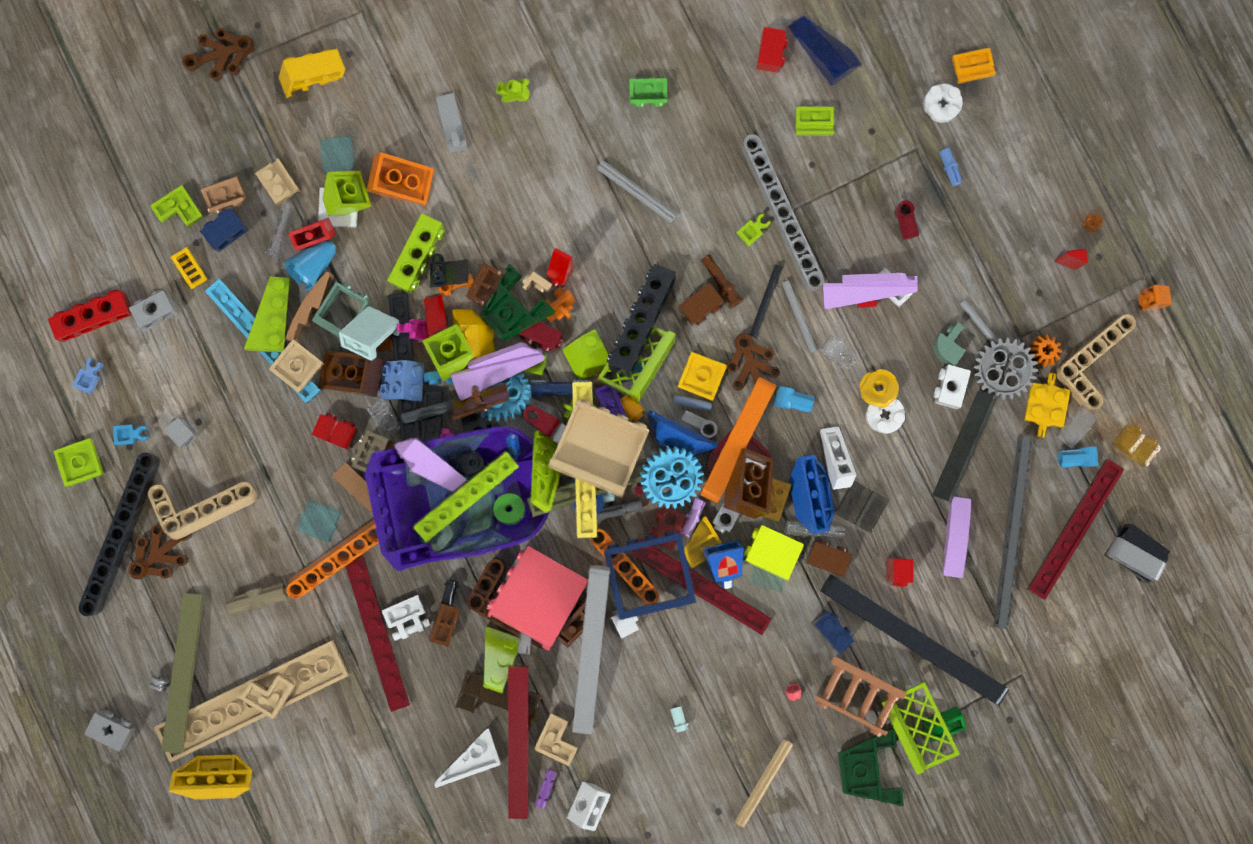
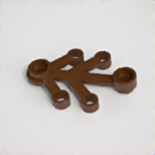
M219 28L215 32L218 40H227L234 44L226 47L209 39L207 35L201 34L197 39L198 43L202 47H210L216 51L199 57L187 54L183 57L182 64L187 70L195 71L199 65L218 59L214 68L209 72L210 78L218 82L222 79L221 71L229 56L236 53L232 63L228 64L227 70L233 76L238 75L240 72L239 65L244 55L250 54L254 50L255 44L252 38L249 36L236 37L227 33L225 29ZM220 33H225L223 37H219ZM202 39H207L205 43H201ZM247 43L248 47L243 48V45ZM191 62H195L193 66H189ZM236 67V70L232 72L231 68ZM214 73H218L216 78L213 77Z
M746 333L739 334L735 338L736 352L732 360L727 364L726 369L729 373H735L742 354H744L746 362L738 378L733 382L734 390L741 391L744 388V382L749 371L754 384L760 376L758 369L768 373L773 379L780 375L778 367L769 366L753 358L751 352L762 355L764 360L770 361L774 357L773 350L754 344L752 337ZM746 340L747 346H741L740 341ZM767 351L770 352V353H771V357H770V358H766V357H765V352H767ZM734 364L736 369L730 370L729 365ZM772 369L777 370L778 374L776 376L771 374ZM741 382L742 387L736 388L735 383Z
M154 525L151 528L150 556L144 560L145 548L150 543L147 537H139L136 540L137 551L135 561L128 568L129 575L136 580L143 579L146 575L160 576L164 579L170 578L173 575V570L170 567L158 569L149 566L154 562L185 566L188 563L186 555L171 556L164 554L179 542L189 540L192 537V533L177 540L171 538L159 548L160 539L164 531L161 525ZM157 527L161 529L159 534L155 532ZM142 539L145 540L144 546L140 545V541ZM180 557L184 558L183 564L179 563ZM138 566L142 569L141 573L136 571ZM165 569L169 571L168 576L163 574Z

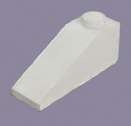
M840 428L821 429L820 434L827 474L833 490L851 487L856 477V472Z

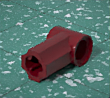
M908 200L899 203L894 210L902 240L913 239L919 236L914 215L915 207ZM901 206L908 209V215L901 213Z

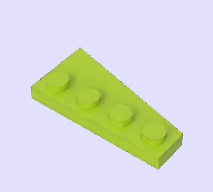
M270 276L245 344V350L280 353L284 351L290 278Z
M537 430L533 435L531 503L546 513L552 508L561 472L549 468L550 460L553 458L558 444L540 430Z

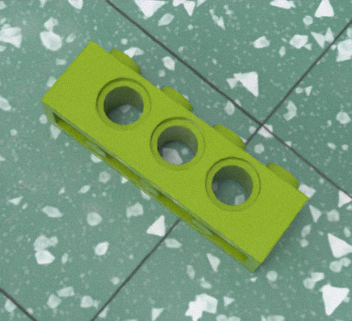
M421 213L387 280L391 285L411 294L412 290L415 291L419 285L418 278L421 273L424 274L428 266L426 262L429 257L434 255L436 251L435 245L438 240L442 239L445 233L441 222ZM430 234L431 238L429 241H422L423 235ZM422 251L420 258H413L414 252ZM407 268H414V271L411 275H405V270Z

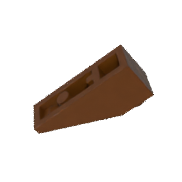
M587 595L568 616L556 638L567 648L583 633Z

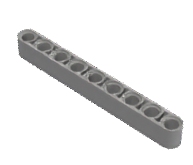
M753 134L748 135L743 143V153L804 286L811 292L817 291L824 282L820 268L760 138ZM747 143H755L756 148L750 149ZM761 159L764 165H756L755 160ZM769 176L772 182L766 183L762 177ZM777 193L780 198L774 200L770 197V194ZM781 209L785 210L787 216L781 217L778 211ZM786 227H793L795 233H787ZM794 244H801L803 250L796 251ZM802 261H808L811 268H804ZM810 278H816L819 284L817 286L811 285Z
M590 565L573 733L592 735L610 572V567Z

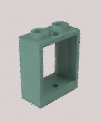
M336 282L312 321L340 338L339 332L341 329L326 321L325 317L341 291L363 304L356 316L366 307H371L372 304L368 301L369 297L361 292L356 294L352 291L353 287L345 282L342 285Z

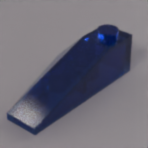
M804 15L788 26L831 86L862 66L860 60L849 47Z

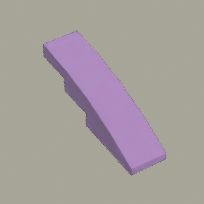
M954 496L952 502H950L945 531L947 536L942 574L945 576L963 578L971 515V499Z

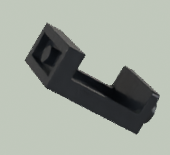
M1125 524L1117 537L1128 541L1164 563L1169 559L1168 555L1171 551L1133 524ZM1108 548L1107 551L1105 552L1104 556H1106V557L1109 558L1110 560H1114V559H1112L1111 557H1109V556L1107 555V552H1108V550H1109V548ZM1121 564L1134 575L1139 577V581L1143 583L1152 582V580L1147 579L1146 577Z

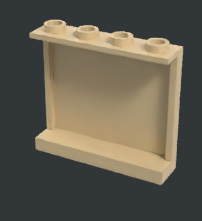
M582 399L580 402L576 400L575 407L555 454L550 460L549 468L622 497L648 436L649 429L643 423L636 422L634 424L628 421V418L623 415H612L610 410L606 408H595L589 401Z

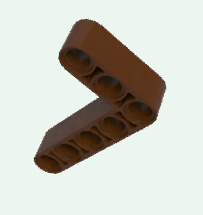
M492 559L487 563L470 593L467 605L471 610L520 637V631L494 616L488 617L489 610L487 607L492 600L490 596L505 571V564L502 560ZM494 562H498L501 565L499 573H494L491 570V565ZM484 579H488L491 582L489 590L482 588L481 583ZM474 596L481 598L482 603L480 607H475L472 604ZM531 638V644L544 649L541 643Z

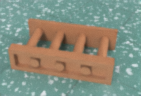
M834 656L831 664L835 665L833 668L835 670L822 697L815 695L816 704L825 709L829 706L871 728L870 732L879 737L882 734L886 736L887 731L882 728L895 701H898L899 698L903 700L906 692ZM847 671L852 674V681L840 706L829 702V699L841 674ZM865 680L870 683V690L856 716L847 711V708L859 683ZM883 689L888 692V699L874 725L864 719L877 692Z

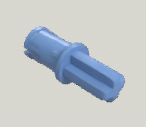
M951 148L940 151L939 155L945 166L944 171H947L952 186L961 184L963 180L957 168L958 163L955 162Z

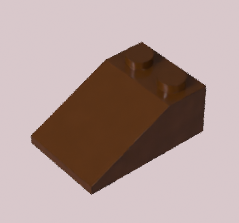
M325 350L324 365L322 366L318 388L377 397L384 360L375 358L371 361L358 354Z
M742 448L725 490L724 508L753 519L769 514L774 460Z

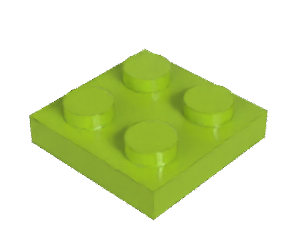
M92 438L53 451L65 487H71L104 475Z

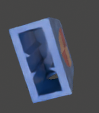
M738 540L702 548L710 575L714 581L721 582V586L724 589L733 587L732 579L742 575V545Z

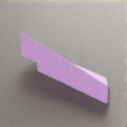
M905 273L842 275L843 283H823L824 308L831 309L915 293L918 291L917 276H906Z
M520 342L471 360L467 364L469 369L453 372L450 375L459 399L462 401L472 396V386L477 385L481 392L544 361L545 358L540 348L533 349L528 347L527 344Z
M417 439L403 441L395 445L400 456L405 458V462L411 471L452 492L468 481Z

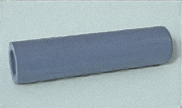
M675 394L673 401L675 404L708 412L711 411L712 402Z

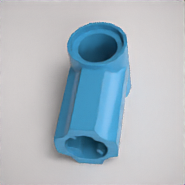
M778 386L774 405L785 409L792 408L811 413L814 397L795 392L794 389Z
M1097 447L1058 451L1057 457L1060 468L1099 466Z

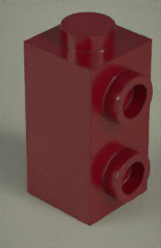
M541 322L519 333L520 337L523 338L522 341L530 345L534 342L540 345L539 348L548 353L550 351L555 352L557 348L560 349L564 342L561 331Z

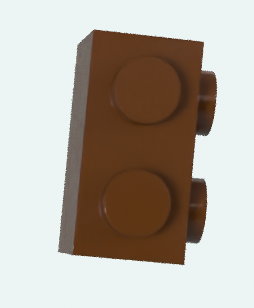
M709 283L680 304L678 309L691 326L695 324L699 326L707 320L706 316L712 313L714 315L722 309L723 299Z
M821 539L818 542L813 541L805 563L845 577L852 556L847 553L848 549L837 546L836 549L829 547L830 543Z

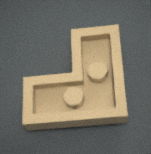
M280 674L277 675L269 690L251 681L240 699L271 719H275L296 684Z
M551 713L534 750L570 766L578 747L561 739L569 721Z

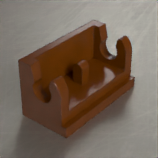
M483 263L466 297L470 301L485 307L491 294L494 295L499 286L497 283L504 275L499 270Z
M440 602L428 637L430 642L446 647L449 646L460 612L458 607Z

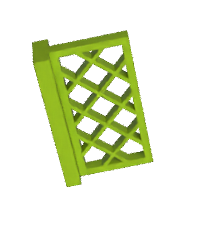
M639 318L636 320V321L639 322V323L644 322L643 320H641V319H639ZM654 326L651 335L658 334L662 338L659 342L652 343L649 337V344L645 346L644 350L651 348L652 355L643 359L642 356L637 363L642 364L643 370L640 373L632 374L631 378L626 376L620 378L619 374L616 373L617 379L608 380L604 378L607 372H611L607 363L599 375L598 381L631 397L634 402L639 403L673 347L675 333L671 331L667 333ZM632 334L633 336H629L628 338L636 339L638 336ZM623 351L621 353V355L627 356V354H630L629 351ZM632 379L633 386L628 390L622 387L621 382Z
M925 682L904 690L906 692L904 698L909 700L906 710L899 708L895 702L888 716L917 775L923 773L928 768L960 755ZM921 688L926 693L924 702L913 698L915 691ZM888 697L882 699L883 706L885 705ZM912 701L922 704L919 715L908 711ZM925 706L934 709L933 720L922 716ZM907 714L918 718L915 728L906 725L905 719ZM920 719L931 722L928 733L917 729ZM934 724L943 728L944 731L941 738L931 734ZM916 732L926 735L924 745L915 743L914 736ZM929 737L940 741L937 751L926 747ZM943 742L950 744L954 752L947 755L939 751ZM927 750L935 753L933 761L925 764L922 758L924 751Z

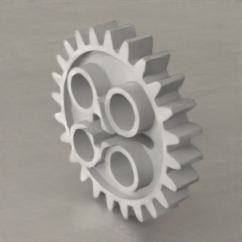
M1007 337L1006 342L1003 343L1001 338H999L998 344L991 341L992 347L984 346L986 352L979 351L982 358L975 359L980 364L974 366L975 369H979V372L974 375L981 377L977 383H984L981 389L988 388L987 394L995 392L996 398L999 394H1002L1003 400H1005L1006 395L1013 399L1014 393L1020 397V390L1028 392L1025 386H1033L1030 379H1037L1032 373L1038 372V369L1033 368V365H1036L1038 362L1031 360L1035 354H1028L1031 349L1030 347L1023 349L1024 342L1018 346L1017 339L1010 343ZM998 351L1005 353V359L1002 362H997L994 359V354ZM1012 352L1013 355L1009 363L1011 371L1006 372L1003 384L999 385L1003 373L1000 367L1005 366L1008 355ZM1016 357H1021L1024 360V364L1020 368L1013 366V360ZM992 369L999 372V377L995 380H991L987 376L988 372ZM1011 375L1016 376L1018 379L1017 384L1014 386H1010L1006 382L1007 378Z

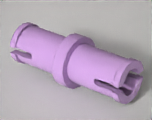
M697 498L694 499L689 514L686 513L685 515L687 518L679 533L691 538L697 522L699 523L701 520L699 517L706 502Z

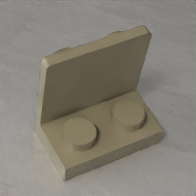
M367 430L366 434L363 433L360 438L359 444L361 446L358 452L355 451L352 456V467L366 472L371 454L386 450L390 440Z

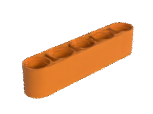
M597 529V532L604 534V541L596 543L593 538H590V541L605 557L604 550H607V546L616 543L604 530ZM624 552L618 553L612 558L614 569L644 603L649 605L658 601V591ZM622 561H627L630 564L629 571H620L619 564ZM635 576H640L643 579V583L639 587L632 584V578ZM649 590L654 591L656 594L653 601L645 599V593Z

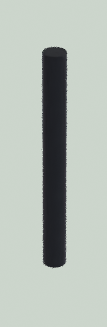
M774 265L749 334L751 337H757L782 268L779 265Z

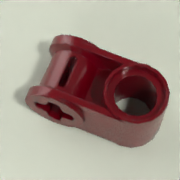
M535 406L528 407L524 412L526 422L550 438L553 437L562 422ZM536 411L538 418L529 420L528 412Z

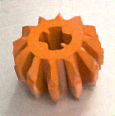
M1045 334L1043 338L1037 336L1036 341H1031L1032 348L1029 352L1035 354L1032 359L1036 358L1038 362L1036 365L1041 363L1042 367H1046L1048 364L1052 366L1055 364V361L1060 360L1058 354L1062 353V350L1057 347L1061 343H1054L1056 337L1049 339V335ZM1043 348H1045V350H1048L1047 354H1045L1046 352H1043Z

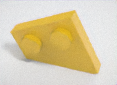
M706 516L702 518L684 548L686 559L692 568L705 561L702 548L722 544Z

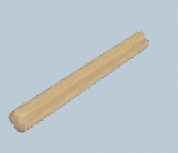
M784 739L737 816L735 822L740 827H745L791 750L793 744L788 740Z

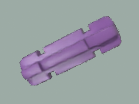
M547 769L545 779L538 794L539 797H537L535 803L537 807L545 808L547 798H549L554 783L553 780H555L557 774L552 769Z

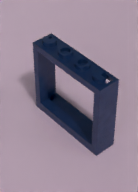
M676 530L664 533L665 537L657 538V535L645 537L646 541L638 543V540L634 539L626 541L627 545L619 547L617 543L608 545V550H604L607 567H610L609 576L619 620L697 603L681 533L676 534ZM676 540L688 596L623 610L611 555Z

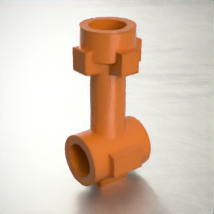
M468 274V283L439 287L438 290L440 294L448 297L451 296L452 290L466 286L468 289L474 281L471 274Z

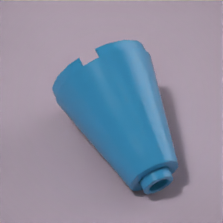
M330 240L322 241L290 257L282 265L287 266L286 272L297 284L301 285L303 283L306 285L304 289L310 291L335 256L336 247Z

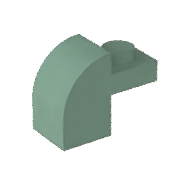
M959 322L954 325L950 324L944 332L945 335L940 333L934 339V353L946 366H955L966 351L954 342L964 328Z

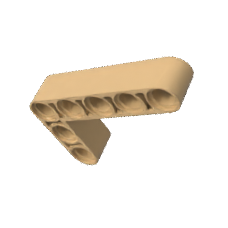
M1125 314L1113 320L1056 368L1055 374H1057V379L1066 389L1070 390L1071 396L1084 410L1090 411L1100 408L1103 404V397L1082 371L1135 328L1136 320L1132 315ZM1122 320L1127 323V328L1121 325ZM1107 332L1112 334V340L1108 339ZM1093 344L1098 346V352L1093 350ZM1079 355L1083 357L1084 364L1079 363ZM1064 367L1069 369V376L1063 373ZM1077 382L1082 385L1081 391H1078L1076 388ZM1089 397L1094 399L1095 403L1093 406L1088 402Z
M242 482L179 513L171 495L163 486H152L148 491V497L163 531L170 538L177 540L251 505L257 499V492L250 483ZM250 491L247 496H243L244 492ZM163 493L162 497L157 499V496ZM232 499L231 503L225 505L227 500ZM210 508H214L211 513L207 514ZM170 509L169 513L164 515V512ZM195 517V520L189 523L190 518ZM177 525V528L171 531V528Z

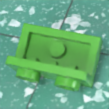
M667 77L629 78L630 104H634V107H643L645 103H652V106H664V103H668Z

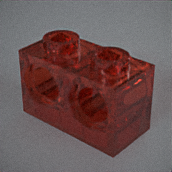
M664 507L663 510L659 509L656 520L659 522L656 528L652 527L649 536H658L661 531L669 532L676 530V534L680 533L687 515L671 508L666 509ZM669 513L673 514L676 518L675 523L672 525L665 522V516ZM676 540L657 545L673 551Z

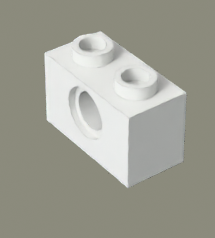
M947 365L944 369L942 368L938 377L941 381L933 395L936 398L935 403L953 409L961 408L971 371L952 365ZM948 382H952L954 384V391L948 390Z
M582 782L567 819L582 829L595 831L611 794L596 784Z

